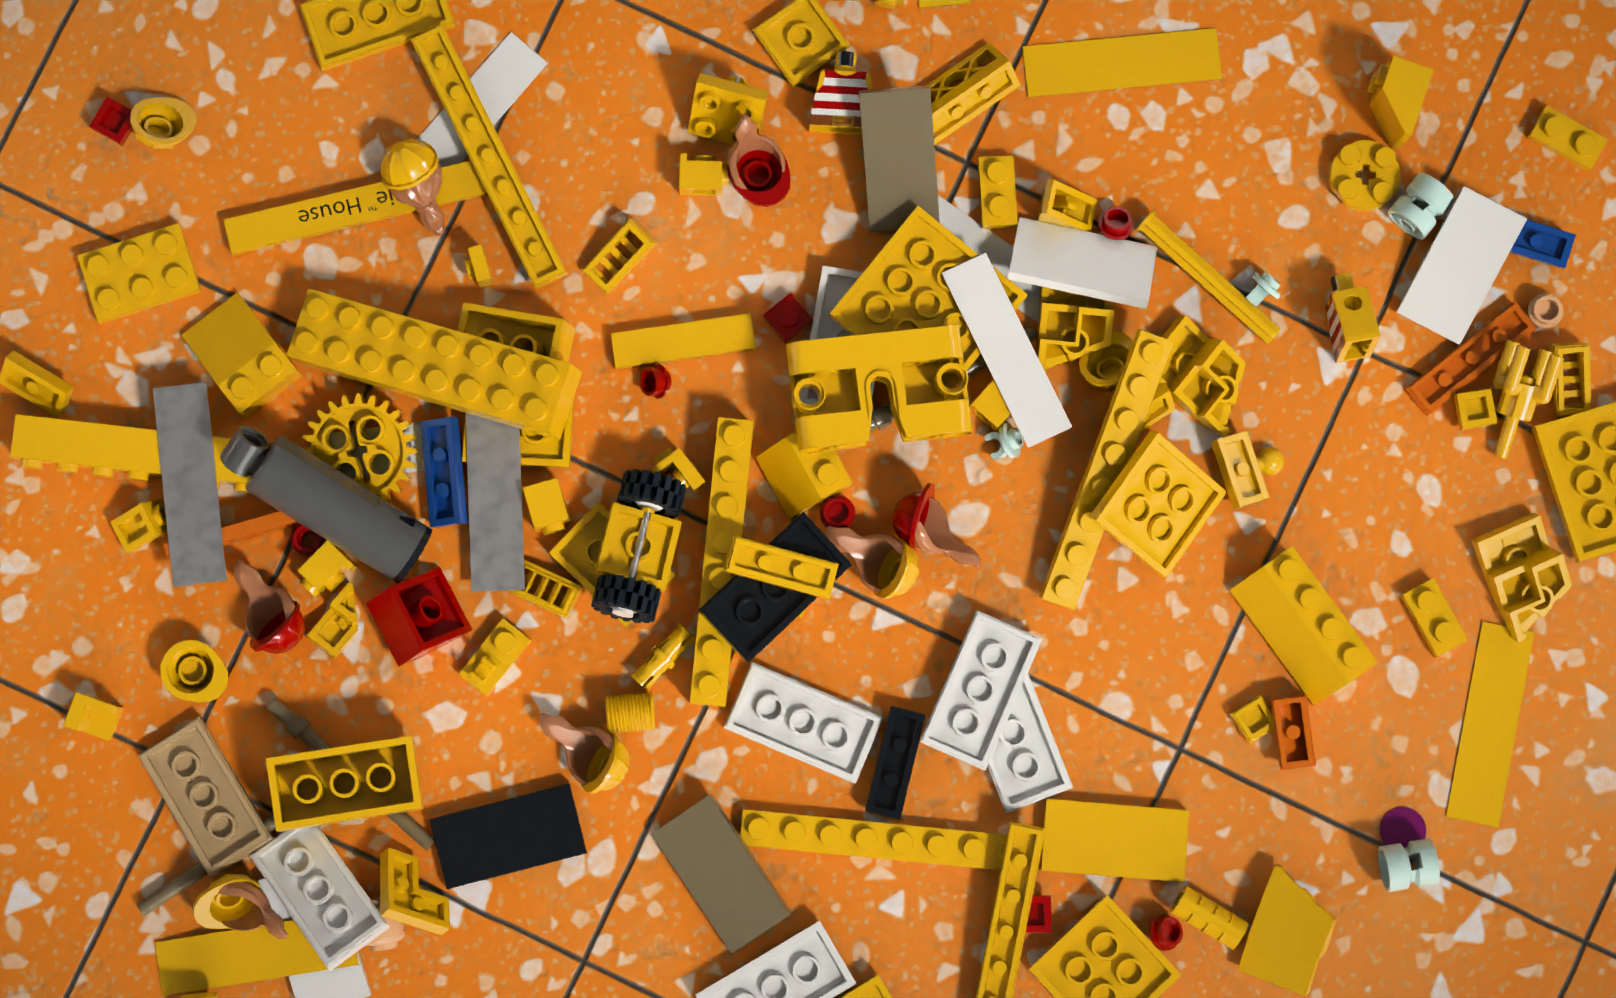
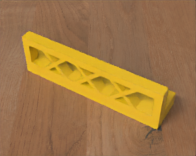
M990 42L927 84L930 85L931 99H935L931 103L934 145L1021 86L1010 61ZM992 57L994 59L987 66L978 67V64L987 58ZM964 79V81L955 87H949V85L955 80Z

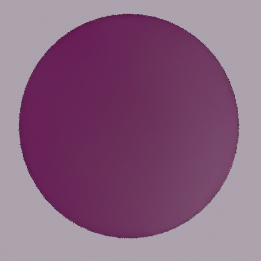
M1406 807L1395 808L1388 812L1381 822V839L1385 845L1401 843L1406 848L1409 841L1425 839V822L1421 815L1413 809Z

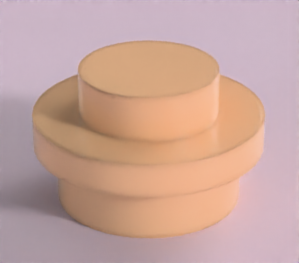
M1543 293L1537 295L1529 302L1527 315L1536 327L1549 329L1561 321L1563 306L1556 296Z

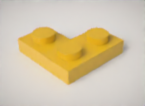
M389 847L380 854V916L439 935L447 932L450 929L449 898L419 888L418 857Z

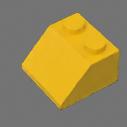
M1394 55L1386 65H1380L1377 73H1373L1367 92L1372 93L1369 106L1390 148L1398 151L1412 136L1434 69Z
M796 432L786 436L755 457L789 520L852 486V480L835 450L800 453Z

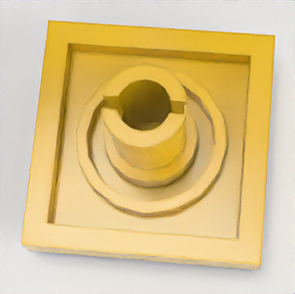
M700 73L696 82L687 133L734 145L737 141L735 127L742 115L746 114L752 121L756 122L757 134H760L769 91L748 86L747 81L740 77L739 83H737V76H731L725 80Z

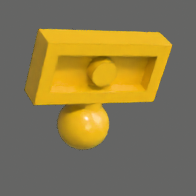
M1247 431L1211 442L1233 510L1270 498L1261 473L1275 475L1281 471L1284 465V457L1278 449L1267 447L1255 456Z

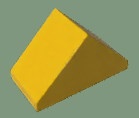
M1048 179L1043 191L1037 221L1091 232L1097 199L1054 179Z

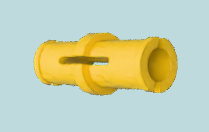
M679 623L659 646L655 645L651 649L653 653L631 676L648 691L668 668L672 669L676 665L674 661L696 640V637Z

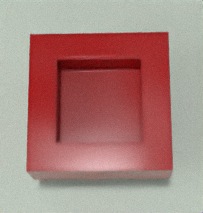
M106 97L89 127L123 146L133 129L130 124V112L132 110Z
M791 293L763 314L765 320L785 344L813 322L810 315Z
M1033 895L1026 933H1052L1051 895Z

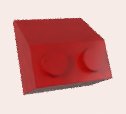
M440 567L390 586L366 603L398 667L421 658L472 631Z

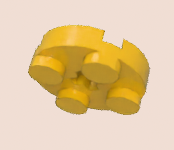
M1359 140L1344 146L1333 159L1329 168L1328 180L1330 189L1342 201L1343 205L1354 211L1368 212L1378 209L1393 197L1400 184L1401 171L1396 160V154L1391 148L1375 141ZM1363 167L1368 168L1369 172L1373 173L1374 179H1370L1367 185L1362 184L1361 178L1355 175Z

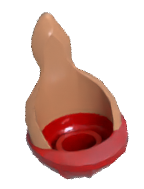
M743 114L735 127L737 141L731 148L728 156L727 171L729 181L734 189L751 204L762 207L776 205L785 199L790 190L791 175L787 160L776 142L766 135L757 134L756 122L752 121L748 115Z
M927 483L923 491L910 493L896 504L892 515L893 528L898 538L905 540L909 547L915 550L918 548L928 555L942 553L959 564L973 565L976 568L981 565L980 556L973 548L956 541L952 537L945 509L935 499L934 484Z
M238 559L234 565V578L249 596L245 627L251 638L250 647L255 652L263 650L274 654L284 653L293 649L302 639L305 631V622L300 611V604L297 601H293L290 594L285 590L266 585L256 568L247 565L242 559Z

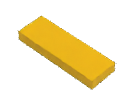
M733 536L724 572L828 600L831 596L839 564Z

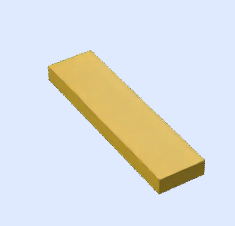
M751 313L611 333L616 370L756 350Z

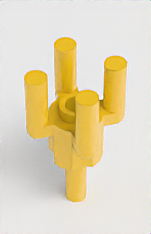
M1506 339L1493 380L1494 386L1503 390L1496 412L1506 415L1493 455L1504 459L1508 458L1519 421L1531 422L1536 403L1546 404L1551 400L1564 360L1563 357L1540 348L1531 376L1525 375L1523 371L1531 349Z

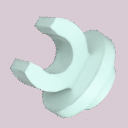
M1267 271L1262 275L1254 272L1252 277L1258 285L1250 292L1246 299L1255 307L1268 294L1279 299L1281 293L1277 289L1281 284Z
M1009 423L1002 424L999 427V432H990L984 437L985 441L997 439L1000 442L999 451L990 454L991 459L1004 458L1007 455L1010 458L1018 457L1024 444L1019 429L1013 428Z

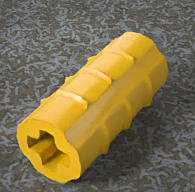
M1186 885L1179 892L1170 909L1172 914L1181 918L1184 922L1191 924L1201 932L1214 938L1217 942L1219 941L1233 950L1241 941L1249 925L1248 922L1236 916L1233 912L1226 910L1217 902L1214 903Z

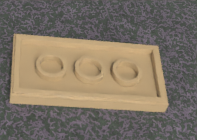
M197 717L138 755L209 877H215L274 839L203 718Z

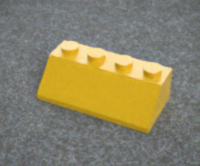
M1293 546L1283 550L1229 589L1234 599L1304 695H1307V699L1313 706L1346 686L1378 663Z

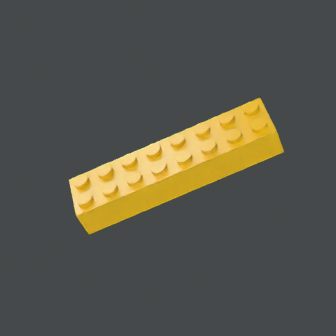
M308 289L286 354L287 357L304 366L557 440L561 439L582 371L565 361L313 289Z

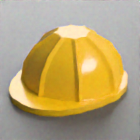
M154 97L143 99L135 104L130 112V124L139 142L144 143L152 150H169L184 140L194 130L197 124V116L193 108L184 101L177 98Z
M1112 331L1111 346L1090 352L1080 358V372L1091 386L1106 389L1110 392L1116 389L1133 343L1131 338L1122 332Z
M185 640L173 645L164 655L160 665L161 680L166 690L174 697L185 701L211 702L221 696L229 681L228 670L216 651L208 644L197 640Z

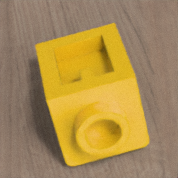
M680 447L674 452L668 448L653 460L656 465L651 469L652 473L656 471L662 475L674 466L676 470L671 473L673 477L680 480L681 484H685L686 489L690 487L694 493L706 485L703 477Z
M161 499L140 503L110 522L126 554L138 550L159 536L168 534L165 505Z

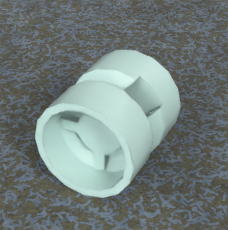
M1419 172L1406 188L1407 196L1401 195L1389 209L1388 216L1404 232L1412 237L1423 240L1436 225L1435 216H1443L1455 199L1453 194L1441 182L1428 174Z
M1431 839L1409 841L1406 848L1401 843L1379 846V869L1387 892L1409 889L1411 883H1414L1416 887L1439 884V862ZM1410 860L1413 861L1414 870H1411Z

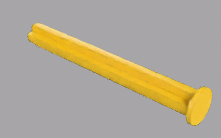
M1153 210L1135 231L1137 233L1139 231L1143 232L1262 341L1270 343L1279 334L1280 327L1258 307H1255L1237 288L1155 216L1156 211Z

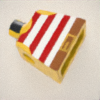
M837 52L835 70L820 71L809 119V132L862 135L859 91L872 90V82L869 72L856 71V53Z
M1350 273L1335 275L1330 279L1333 292L1325 306L1335 363L1368 358L1381 337L1368 289L1365 286L1354 288Z

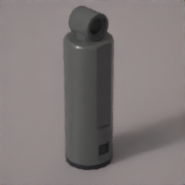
M240 426L220 454V459L226 468L237 475L249 476L245 485V489L395 583H400L409 573L431 536L432 529L284 436L279 435L269 443L268 439L258 430L249 426Z

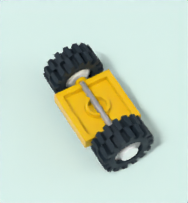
M638 469L624 472L617 498L618 503L613 502L610 507L594 572L600 574L591 604L594 610L601 611L603 615H611V618H621L627 622L632 620L635 623H649L655 620L661 592H664L667 587L682 521L674 519L680 515L686 492V486L681 484L680 480H672V476H662L659 472L650 473L649 470L644 469L643 472Z

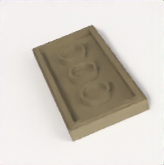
M930 85L859 91L870 233L897 231L917 206L921 207L940 223Z
M712 793L651 834L731 954L792 914Z

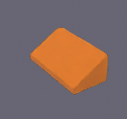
M1307 695L1270 699L1280 770L1316 766Z

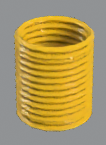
M647 691L646 693L639 692L638 694H617V696L614 694L613 696L607 695L605 697L609 733H624V731L627 733L628 731L634 732L636 730L638 732L639 730L649 731L655 729L654 703L651 691L649 693Z

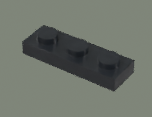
M890 706L865 811L900 820L925 714Z

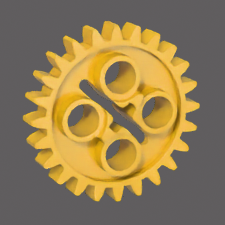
M361 393L356 394L354 403L351 402L348 395H343L341 399L342 406L340 407L336 402L329 401L328 405L331 412L327 413L323 410H317L316 412L321 422H308V425L315 432L313 435H303L302 438L311 443V447L305 448V450L340 471L344 464H351L356 472L354 481L381 496L386 501H391L389 490L392 489L397 493H401L403 490L398 481H411L412 478L405 470L406 468L417 467L416 463L408 460L409 455L419 453L418 449L411 448L408 442L416 439L417 436L405 433L411 422L404 421L400 423L398 421L403 412L401 409L389 413L391 402L388 400L377 406L378 399L376 395H371L367 404ZM371 419L376 420L381 429L379 436L373 440L369 439L364 433L365 424ZM352 420L356 424L359 445L367 447L368 452L362 454V458L370 475L369 482L364 480L361 458L354 457L352 454V450L357 449V442L349 425ZM336 429H341L346 435L345 445L340 449L333 447L330 442L331 433ZM381 453L385 454L390 461L389 470L384 474L378 473L373 464L375 457Z

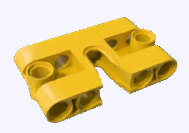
M949 325L797 341L786 345L792 393L791 404L794 409L800 453L865 447L866 443L869 442L873 409L870 385L875 381L883 382L888 388L891 411L903 442L958 437L973 433L967 391L969 376L964 368L959 326ZM942 375H954L958 379L959 387L954 390L946 388L941 380ZM803 389L813 390L817 395V402L812 405L803 403L800 400L799 392Z

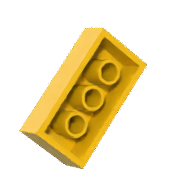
M412 735L266 758L275 829L277 832L423 809Z

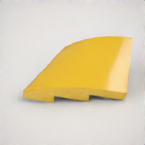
M1041 287L1036 355L1044 371L1064 362L1080 358L1090 352L1111 346L1114 319L1111 301Z
M1179 315L1162 336L1165 339L1174 341L1158 385L1164 382L1171 392L1173 401L1220 437H1226L1230 429L1227 427L1231 407L1236 404L1239 393L1238 384L1243 377L1246 362L1223 339H1209L1186 315Z
M1531 513L1472 539L1477 559L1492 597L1513 639L1518 643L1527 637L1525 632L1539 617L1544 618L1552 609L1553 603L1562 598L1572 586L1562 553L1549 547L1541 516L1536 513Z
M1280 864L1275 865L1263 893L1247 938L1238 971L1306 996L1310 992L1318 961L1327 952L1336 918L1325 907L1318 905L1314 900V896L1306 888H1301Z

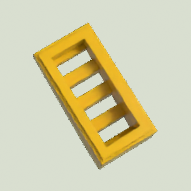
M630 218L588 262L582 271L606 294H609L656 246L658 241L638 221ZM630 232L643 243L640 249L627 237ZM620 242L633 254L630 259L616 247ZM609 253L624 265L620 270L606 257ZM599 263L614 275L611 280L596 268Z
M1585 342L1548 344V351L1553 352L1554 355L1560 357L1566 354L1576 355V360L1563 361L1552 394L1555 416H1571L1590 410V344ZM1577 368L1578 374L1563 375V369ZM1579 383V389L1564 390V384ZM1580 397L1581 403L1564 404V398Z
M524 560V568L530 570L525 581V590H509L508 592L568 620L583 587ZM538 574L543 578L535 595H532L528 592ZM549 580L555 582V585L548 600L545 601L541 597ZM562 586H564L568 590L560 607L554 605V602Z

